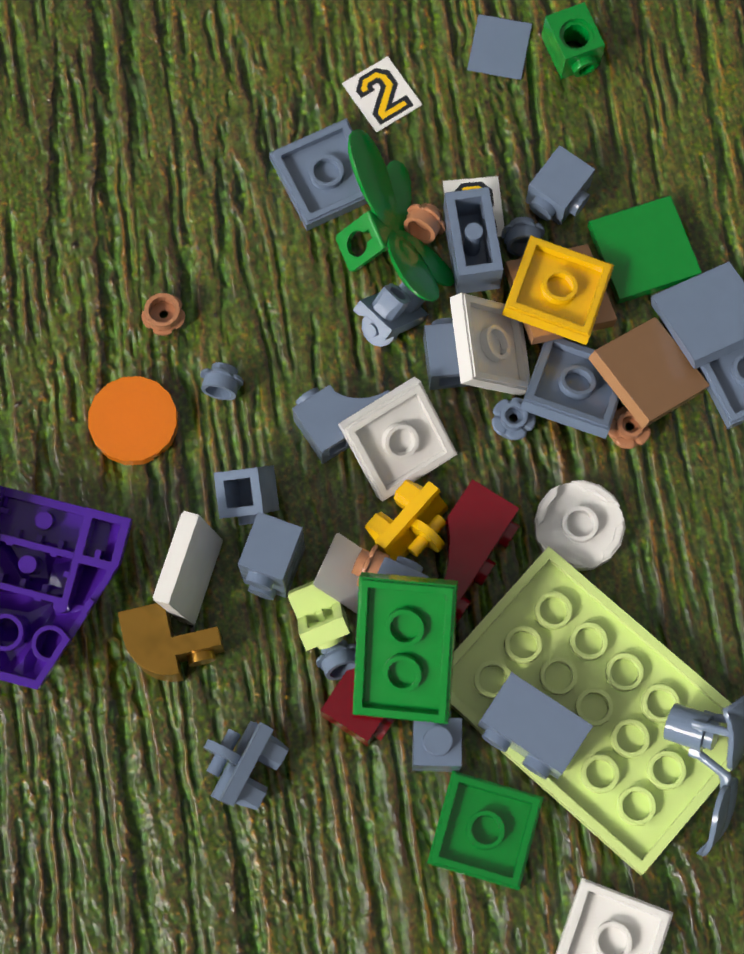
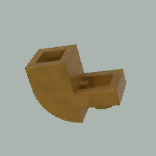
M157 603L118 612L122 636L128 653L145 673L158 680L167 682L184 681L181 662L188 661L190 667L205 665L216 660L215 654L225 652L221 633L217 626L174 637L170 615Z

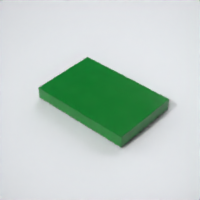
M368 572L360 574L353 715L448 724L451 706L458 591L457 580Z

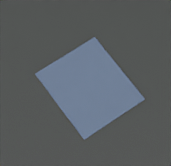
M478 14L467 70L521 80L532 24Z

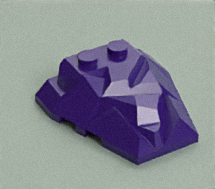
M0 486V680L36 690L41 689L87 615L97 603L100 595L121 566L133 519Z

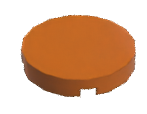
M142 376L122 377L106 384L95 395L88 411V429L95 445L110 460L124 465H144L153 461L162 452L165 453L172 445L178 431V412L170 393L158 382Z

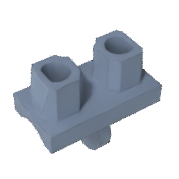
M403 282L399 286L392 283L385 285L379 293L361 299L353 309L359 316H364L362 331L365 338L374 346L380 347L391 344L400 333L422 324L429 315L421 308L425 300L410 291Z
M250 721L236 748L235 746L241 735L231 729H228L221 744L209 739L207 740L203 748L214 754V757L206 771L219 777L225 767L211 797L230 806L237 804L254 810L259 808L268 787L249 778L256 762L258 761L273 770H277L289 750L281 741L271 735L274 729L261 722L258 724Z

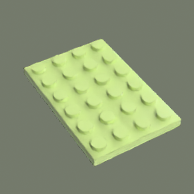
M548 546L454 651L450 707L483 735L485 731L478 727V724L512 672L593 725L567 768L558 779L550 774L547 779L537 776L522 764L525 757L510 747L506 753H502L639 875H643L720 784V778L714 771L700 760L688 756L689 747L664 739V728L671 708L675 703L702 712L707 710L716 714H723L722 710L732 703ZM721 723V726L727 727V724ZM719 735L714 749L704 748L703 752L728 772L731 771L727 769L728 737Z

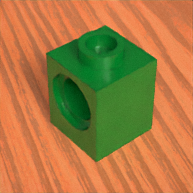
M585 2L545 16L541 37L561 80L573 75L575 77L586 76L600 66L605 44ZM575 41L583 47L573 48L567 42Z

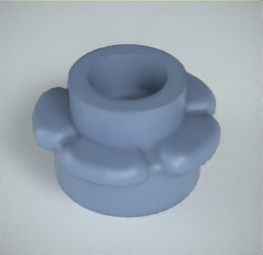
M518 217L503 228L501 236L509 253L515 256H523L530 235L541 239L545 231L544 227L539 223L535 224L533 219Z
M213 363L211 369H203L200 373V377L204 378L201 387L203 393L219 400L235 399L237 391L243 386L244 381L237 375L238 370L226 363Z
M514 397L510 401L503 399L493 409L492 427L503 438L509 440L523 439L527 432L533 430L535 426L536 416L520 410L523 401L521 398ZM511 415H516L518 420L516 422L510 421L509 417Z
M342 639L335 646L321 649L322 655L316 660L317 667H321L328 680H339L347 670L355 668L356 644H348L346 640Z

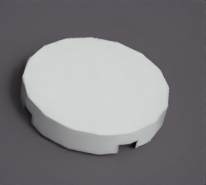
M585 480L571 481V483L558 485L551 489L539 503L533 523L535 540L542 553L549 546L577 571L593 570L607 563L621 546L626 529L625 520L617 499L604 487Z

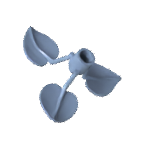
M744 696L722 710L723 714H716L707 710L702 712L675 703L670 710L665 724L664 739L689 747L688 756L700 760L720 778V791L713 811L709 839L696 852V854L706 856L727 830L735 810L739 782L738 778L732 777L730 772L705 754L703 750L704 748L713 750L719 735L728 737L727 769L734 770L738 766L744 755ZM721 723H726L727 727L721 726Z

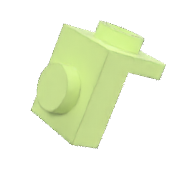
M314 581L288 592V599L297 617L299 636L306 651L315 647L327 649L335 646L342 641L343 636L350 633L343 605L316 588L313 584Z

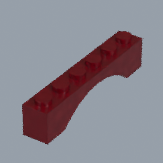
M473 479L448 515L446 524L448 560L444 579L458 581L456 624L462 619L472 602L465 596L473 584L477 583L483 586L494 569L496 563L490 560L491 556L499 545L506 549L521 526L514 522L519 511L517 506ZM355 668L345 672L321 708V716L364 745L369 746L374 737L382 741L396 719L353 715Z

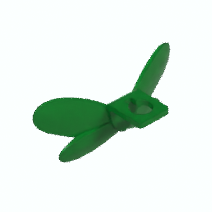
M356 129L349 135L348 154L357 183L371 210L364 213L336 235L337 244L350 272H357L382 252L389 251L392 264L405 286L419 298L434 302L439 298L437 283L443 286H451L454 283V278L449 266L436 252L404 230V221L407 218V214H409L407 209L410 207L412 199L411 179L408 170L402 162L397 160L391 161L386 167L376 144L369 134L363 130ZM359 231L370 233L372 238L367 241L365 252L359 257L356 256L351 248L353 236Z

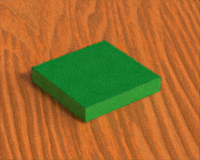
M671 195L591 220L588 223L587 228L600 260L614 265L609 284L617 304L670 288L702 274Z
M452 771L427 864L519 891L544 797Z

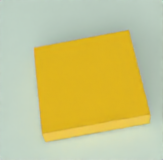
M530 235L502 315L587 345L614 265Z

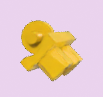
M405 480L394 495L396 504L403 509L400 514L393 520L381 511L376 513L365 525V529L375 544L379 546V550L390 555V559L396 561L398 556L406 557L409 553L418 557L426 547L438 553L445 546L438 533L447 524L442 516L449 508L440 497L439 493L441 491L430 481L423 487L410 480Z

